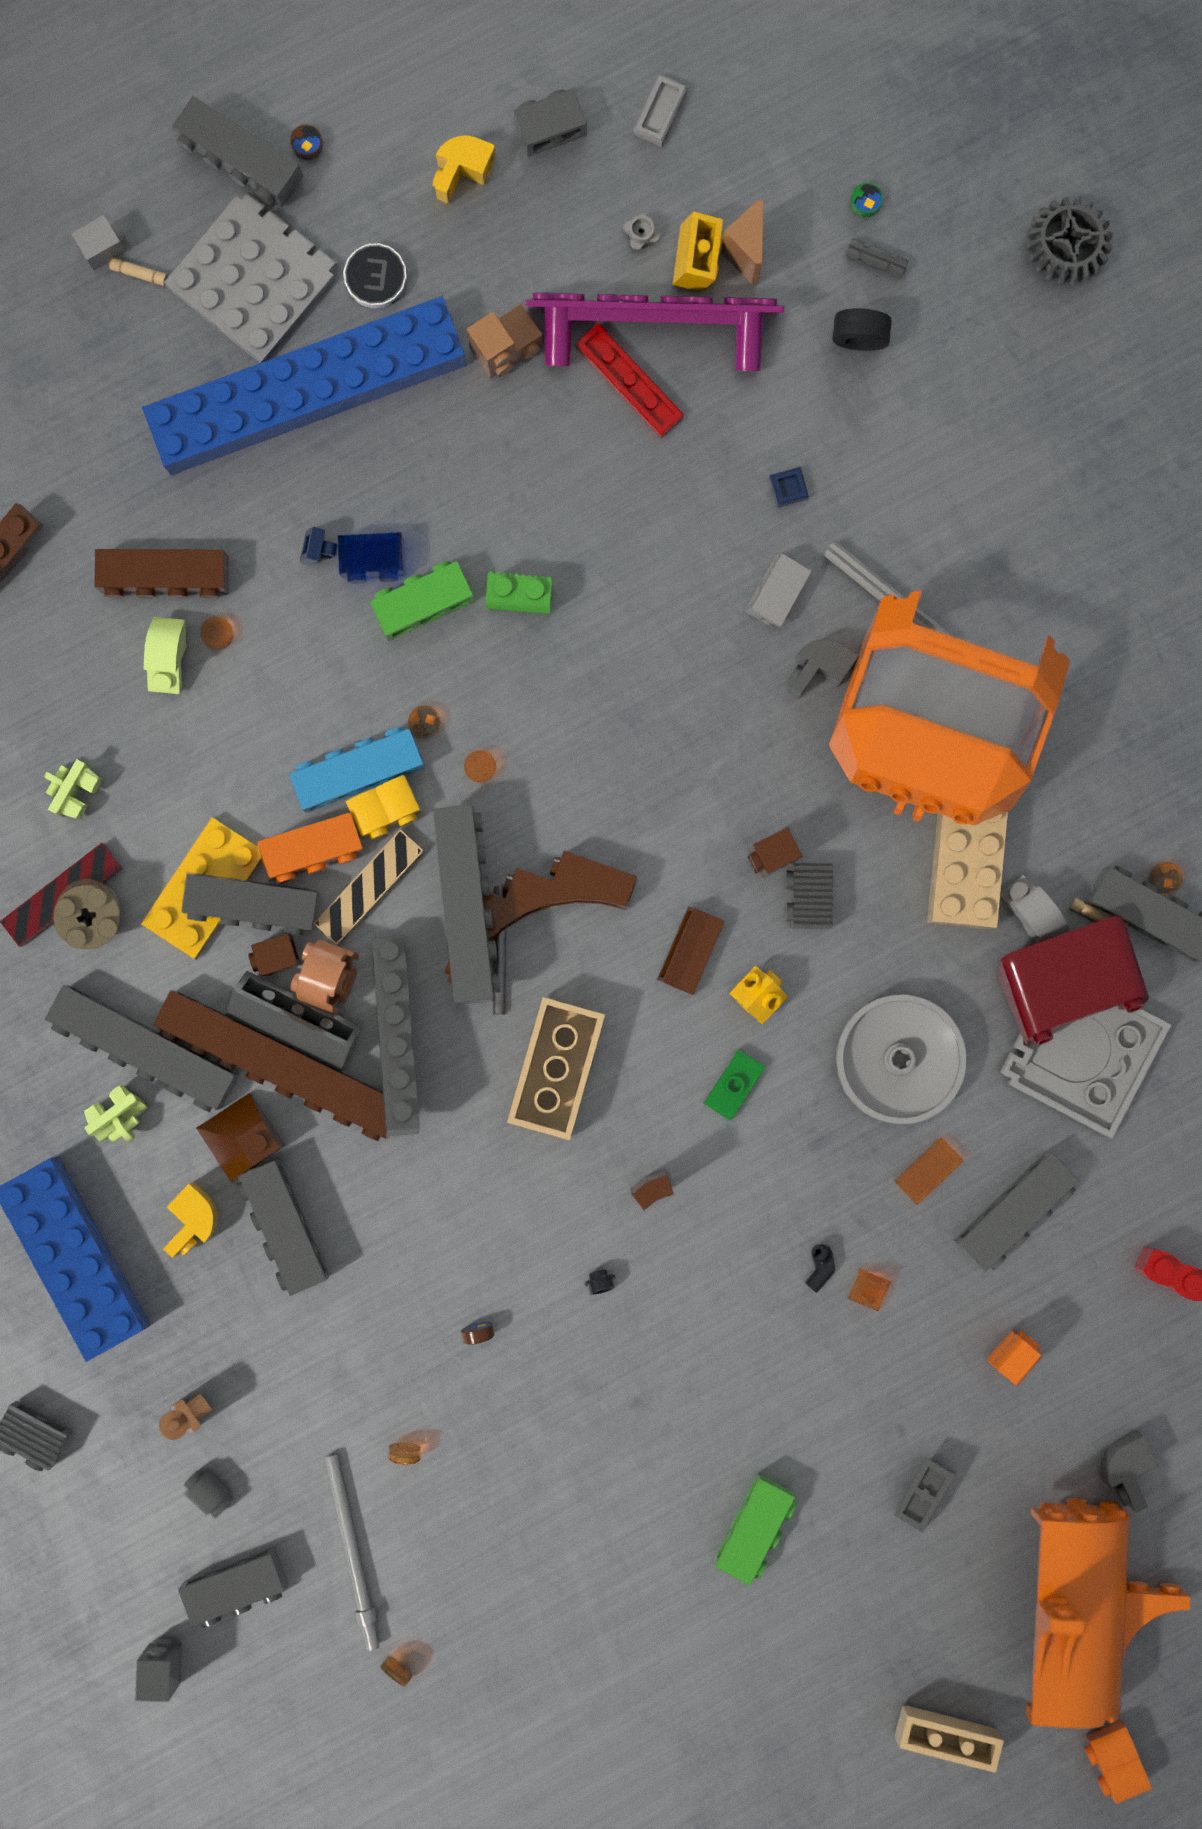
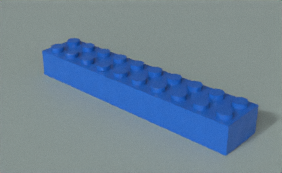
M440 296L143 406L142 409L163 466L170 475H174L467 366V362L444 298Z

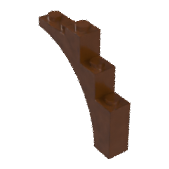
M563 851L561 858L555 857L550 870V875L554 876L553 881L516 868L514 875L508 874L502 891L507 893L506 898L490 893V896H484L486 909L491 908L494 927L488 928L489 941H493L503 930L526 916L554 906L587 903L603 904L627 910L637 882V876L567 851ZM449 961L445 974L449 975L448 981L452 984Z

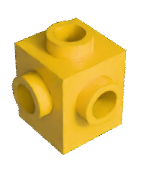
M756 965L729 993L745 1011L762 1025L788 998L787 994L780 988L783 984L782 980L771 970L765 974Z

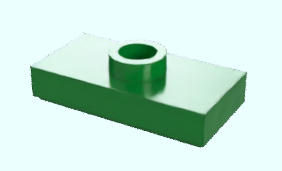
M738 1049L707 1096L704 1104L731 1121L765 1066Z

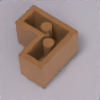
M519 304L500 318H497L492 311L466 328L469 347L490 379L497 374L499 377L507 374L514 368L515 362L523 357L525 359L533 357L541 350L540 346L543 345L541 332L522 304Z

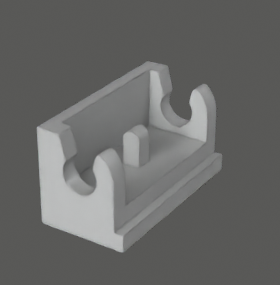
M783 553L774 556L744 612L771 627L773 625L781 627L812 571Z

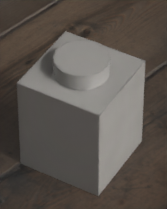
M105 215L98 217L71 233L93 271L110 262L112 257L117 258L126 252L121 244V241L126 239L118 224L116 222L110 224Z

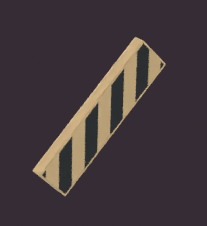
M400 829L313 924L336 945H339L425 851Z

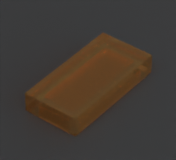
M939 1137L894 1182L918 1205L964 1160L942 1137Z

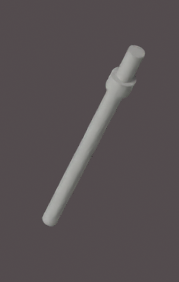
M338 1454L326 1456L325 1460L358 1607L355 1614L358 1625L362 1626L366 1649L368 1651L379 1648L374 1624L377 1621L375 1608L370 1605Z

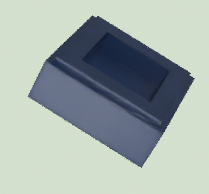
M801 467L770 475L769 479L778 508L809 499Z

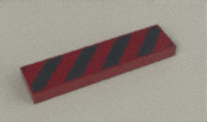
M100 843L4 917L0 923L16 944L22 947L54 922L55 905L59 895L66 886L80 879H93L104 884L123 868L105 844Z

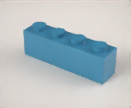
M397 727L385 732L386 737L374 742L373 738H368L356 743V749L346 753L343 752V749L326 754V760L314 764L313 761H307L295 766L296 771L290 773L289 776L302 810L308 813L379 786L399 776H406L424 769V762L410 728L404 730L403 727Z

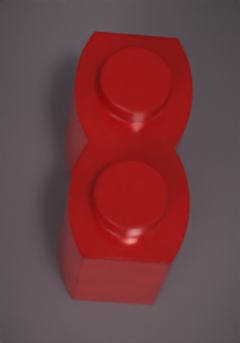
M1154 1247L1143 1248L1134 1266L1140 1275L1157 1284L1166 1286L1172 1292L1186 1299L1202 1301L1201 1269L1180 1262L1173 1255Z

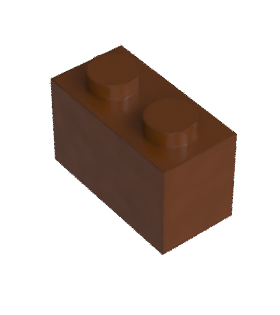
M788 827L754 843L749 848L750 854L747 856V859L754 873L760 872L764 878L797 862L803 856Z

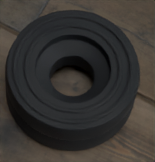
M852 308L841 310L834 317L833 342L840 347L858 351L884 349L890 343L891 317L886 313L872 309Z

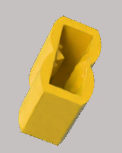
M405 775L394 778L346 801L361 837L366 838L369 836L371 840L388 834L387 828L396 823L403 827L418 820L416 815L422 812Z

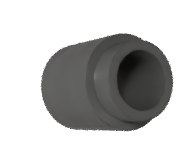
M207 1470L202 1474L195 1471L184 1484L187 1488L184 1496L206 1516L210 1514L214 1519L232 1501V1498L228 1495L229 1490Z

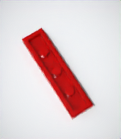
M599 322L575 343V347L660 438L684 418L681 410Z

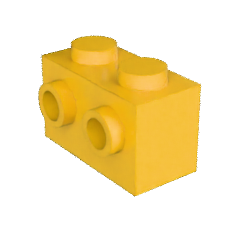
M693 211L680 225L672 285L702 293L709 285L716 281L719 271V265L717 264L718 255L723 241V235L721 234L723 219Z

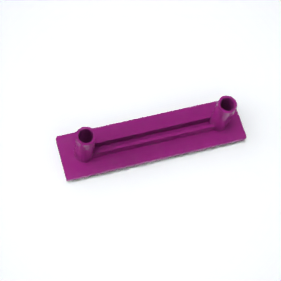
M533 293V299H526V306L545 307L546 366H570L572 320L736 324L735 370L760 371L764 312L784 313V306L777 305V299L724 297V304L713 303V297L661 296V302H648V295L597 294V300H585V294Z

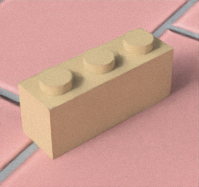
M902 1704L895 1732L896 1741L901 1749L993 1773L997 1771L1004 1742L996 1728Z

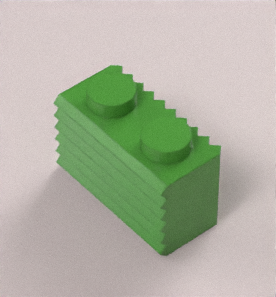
M490 571L487 578L485 601L487 609L550 614L553 590L552 579L550 576L545 578L543 575L539 578L537 575L532 577L529 574L526 577L524 574L519 576L516 573L513 576L512 573L506 575L505 572L502 574L496 572L494 574Z

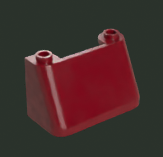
M1113 916L1016 950L1001 958L999 962L997 978L1026 1045L1035 1042V1045L1045 1044L1054 1039L1053 1034L1058 1030V1027L1118 1006L1119 1010L1126 1009L1127 1013L1138 1011L1146 1006L1145 1003L1149 999L1122 916Z

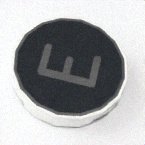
M380 243L366 244L356 249L347 259L344 268V283L350 295L360 305L372 309L385 308L391 305V302L397 298L399 299L404 293L407 284L406 266L401 256L391 247Z

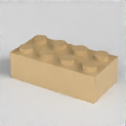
M1008 811L975 826L959 824L952 818L938 813L927 923L981 929L997 928Z
M542 997L507 1123L570 1141L605 1014Z

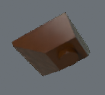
M251 1092L196 1128L231 1182L238 1178L239 1175L246 1173L285 1147V1144Z

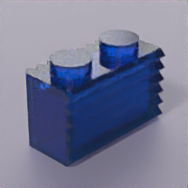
M401 532L337 536L339 574L342 579H347V583H365L368 577H379L381 582L398 581V576L406 575L404 537Z

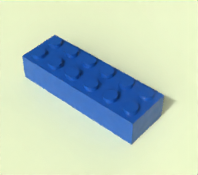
M59 1156L47 1159L0 1186V1205L85 1362L151 1326Z

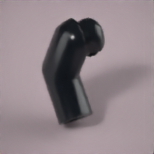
M817 1244L812 1248L811 1255L815 1271L805 1281V1284L816 1293L835 1272L833 1252L829 1246L824 1244Z

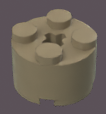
M80 879L66 886L57 899L53 914L55 928L60 937L73 948L93 949L100 947L111 940L117 932L121 915L120 901L113 889L97 880ZM83 908H87L89 912L95 911L92 919L87 920L85 916H80Z

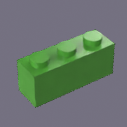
M450 561L439 563L432 568L433 572L422 577L421 574H416L404 580V586L392 590L391 587L385 588L374 595L375 599L371 600L370 603L388 641L475 602L457 561L454 563H450Z
M758 1473L714 1558L715 1568L748 1585H751L754 1577L759 1579L767 1564L764 1558L769 1548L774 1550L781 1538L782 1532L779 1531L783 1520H789L796 1508L797 1503L793 1501L795 1498L793 1491Z

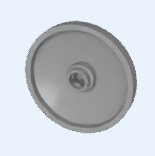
M889 995L867 1003L848 1020L837 1043L836 1070L844 1092L862 1112L887 1123L913 1124L937 1115L955 1098L963 1083L966 1072V1048L956 1023L938 1005L917 996Z

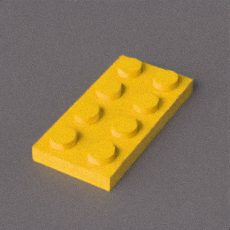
M211 817L141 925L193 959H197L220 925V918L207 916L206 922L187 919L188 913H181L186 872L249 881L262 861L258 847Z

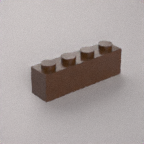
M95 549L94 587L99 592L104 593V597L123 598L124 593H136L138 598L150 599L155 598V593H167L169 598L175 599L187 598V594H200L201 598L217 599L219 594H228L229 556L224 550Z

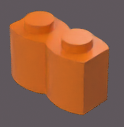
M1010 1330L986 1360L1015 1386H1018L1043 1356L1038 1353L1041 1346L1021 1330L1017 1334Z
M1122 1721L1085 1735L1089 1745L1085 1746L1084 1750L1091 1766L1098 1765L1101 1776L1096 1779L1104 1797L1111 1796L1114 1803L1118 1804L1152 1789L1130 1734Z

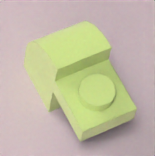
M153 617L147 632L144 649V670H147L148 691L180 694L182 689L181 660L186 650V620Z

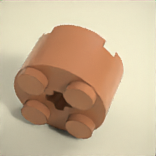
M318 940L315 944L308 942L302 954V960L305 962L301 972H297L292 980L291 991L296 992L297 1000L334 1014L338 1013L340 1009L335 1006L339 1001L346 1002L353 987L357 969L352 967L353 959L359 961L358 953L323 940Z

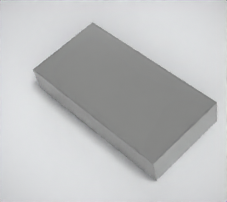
M658 74L633 129V135L662 147L685 97L688 86Z

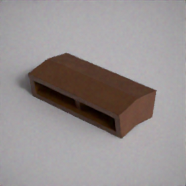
M688 906L657 980L693 995L724 921Z
M665 1170L644 1177L630 1188L632 1196L643 1210L659 1199L674 1195Z

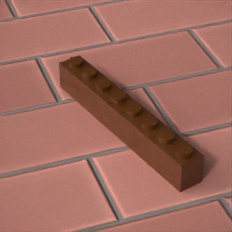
M170 990L153 1024L161 1029L159 1035L174 1042H177L178 1038L189 1042L188 1049L202 1056H206L207 1052L219 1057L217 1063L228 1069L234 1070L238 1066L248 1071L246 1074L247 1078L262 1085L266 1080L276 1085L274 1091L292 1099L295 1094L305 1099L304 1106L321 1113L322 1109L334 1113L333 1120L347 1127L354 1123L363 1128L361 1132L363 1135L373 1140L379 1141L380 1137L389 1138L386 1137L383 1091L342 1071L339 1072L178 991Z

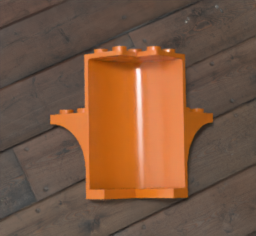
M1068 1498L1067 1503H1040V1507H1031V1515L1039 1523L1041 1529L1032 1702H1026V1717L1032 1726L1094 1728L1104 1726V1720L1115 1723L1120 1719L1123 1657L1131 1639L1146 1623L1160 1615L1172 1611L1190 1610V1596L1181 1589L1180 1585L1172 1583H1161L1160 1588L1148 1587V1584L1145 1582L1129 1581L1127 1586L1130 1514L1126 1509L1120 1507L1118 1502L1101 1500L1099 1505H1089L1086 1500Z

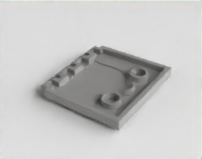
M248 192L241 200L236 196L165 280L164 285L255 360L262 363L269 359L334 281L335 277L332 272L337 267V262L321 249H318L311 257L310 255L316 245L296 229L286 237L291 229V225L272 210H269L262 217L267 206Z
M1118 1006L1058 1027V1030L1053 1034L1054 1039L1042 1045H1035V1042L1026 1045L1020 1033L1013 1047L1023 1052L1021 1058L1013 1053H1009L999 1073L1010 1078L1007 1084L1094 1131L1113 1139L1171 1024L1143 1009L1127 1013L1126 1009L1119 1010Z

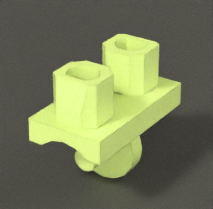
M76 759L70 771L61 765L56 775L46 772L44 778L51 781L45 793L54 797L48 810L62 817L66 815L80 820L86 811L87 805L75 798L80 787L94 794L102 783V779L91 771V766Z
M119 1085L109 1094V1097L115 1104L106 1111L101 1104L97 1103L84 1111L88 1125L84 1127L89 1136H95L100 1142L105 1141L107 1138L115 1142L120 1137H123L127 1142L132 1141L135 1136L131 1129L139 1124L136 1117L148 1109L144 1100L134 1095L125 1086Z

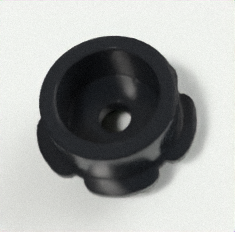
M599 1270L588 1274L589 1280L584 1283L588 1287L590 1295H597L615 1289L613 1279L616 1277L613 1274L608 1275L607 1270Z

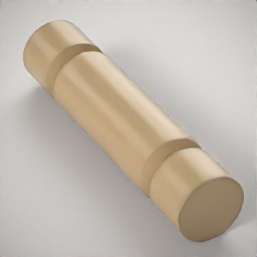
M112 257L109 269L112 271L121 272L122 274L148 282H154L161 286H165L164 282L168 278L166 273L156 272V270L127 261L123 262L121 259Z
M1074 898L1070 906V910L1081 913V915L1096 922L1113 917L1111 914L1088 903L1085 904L1077 898Z

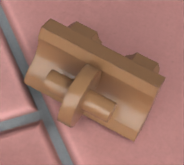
M201 1394L195 1396L187 1403L183 1399L170 1406L173 1411L165 1413L161 1417L159 1431L166 1439L177 1440L186 1431L192 1433L199 1429L201 1425L198 1420L212 1409Z

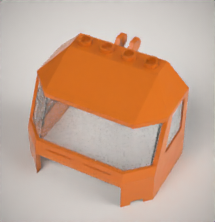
M922 590L910 592L909 597L898 599L895 594L883 596L860 646L858 658L856 659L829 742V747L850 783L858 785L861 789L868 792H878L890 796L892 800L896 801L893 810L894 814L901 815L906 802L916 805L912 813V820L917 822L921 820L925 811L950 817L959 824L975 826L1012 810L1032 780L1061 696L1070 660L1064 653L1058 654L1054 649L1055 641L1049 634L1045 640L1039 664L1035 666L914 624L912 621Z

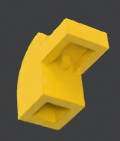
M467 135L457 136L446 141L436 153L437 164L441 167L437 170L433 180L437 200L449 204L461 176L485 185L496 159L495 145Z
M195 1181L191 1182L166 1207L185 1225L163 1248L172 1258L179 1253L185 1256L198 1243L194 1239L195 1236L204 1243L209 1241L218 1225V1211L213 1199Z

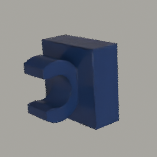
M312 527L305 533L300 562L313 565L319 561L320 557L331 559V557H335L337 544L323 541L325 530Z

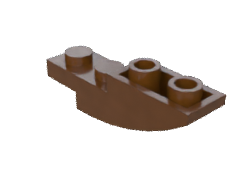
M18 503L13 505L0 522V582L29 551L27 545L43 527V524Z

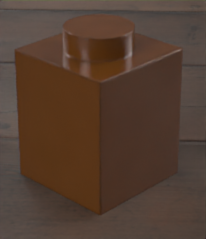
M291 934L252 944L253 952L248 954L253 971H259L260 976L264 977L301 966Z

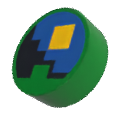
M873 183L859 184L853 190L850 199L851 208L861 217L874 216L881 208L883 194L880 188Z

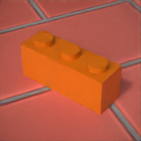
M351 812L257 841V847L269 882L276 880L277 884L296 879L295 873L305 870L308 871L309 875L327 869V863L338 860L339 865L358 859L356 854L361 853L363 849Z

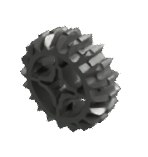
M1068 197L1063 198L1061 205L1054 200L1049 204V209L1042 207L1038 212L1039 217L1032 219L1030 224L1033 228H1030L1026 234L1027 238L1031 239L1026 244V250L1034 251L1029 257L1030 262H1040L1036 267V272H1041L1044 269L1048 271L1046 280H1050L1053 275L1058 276L1057 282L1059 285L1063 284L1065 278L1068 277L1069 283L1072 286L1076 284L1078 277L1085 282L1089 279L1090 273L1097 275L1100 271L1099 265L1104 266L1108 261L1106 254H1109L1112 250V245L1108 242L1113 238V233L1105 231L1110 225L1109 220H1099L1103 214L1102 210L1095 213L1091 211L1093 207L1092 202L1083 207L1081 206L1080 197L1076 198L1073 205H1071ZM1062 221L1059 229L1060 232L1053 233L1050 237H1045L1047 227L1055 222ZM1076 222L1081 224L1085 229L1080 228L1076 224ZM1093 245L1092 255L1083 261L1077 262L1079 250ZM1052 253L1059 254L1062 257V260L1058 259Z

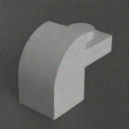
M1021 875L1000 892V900L1021 920L1026 933L1036 943L1070 932L1064 916L1052 899L1040 886L1036 887L1024 875Z

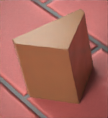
M756 200L724 230L721 253L751 284H758L762 267L764 200Z

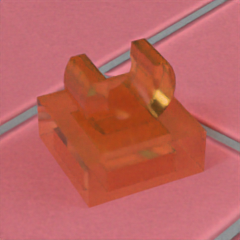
M859 1268L847 1298L875 1311H879L891 1281Z

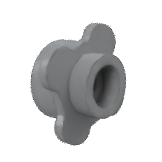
M642 213L631 221H626L623 225V231L629 235L631 247L635 250H641L643 245L649 242L655 243L659 240L660 233L654 229L652 216L648 213ZM643 229L644 233L640 234L638 231Z

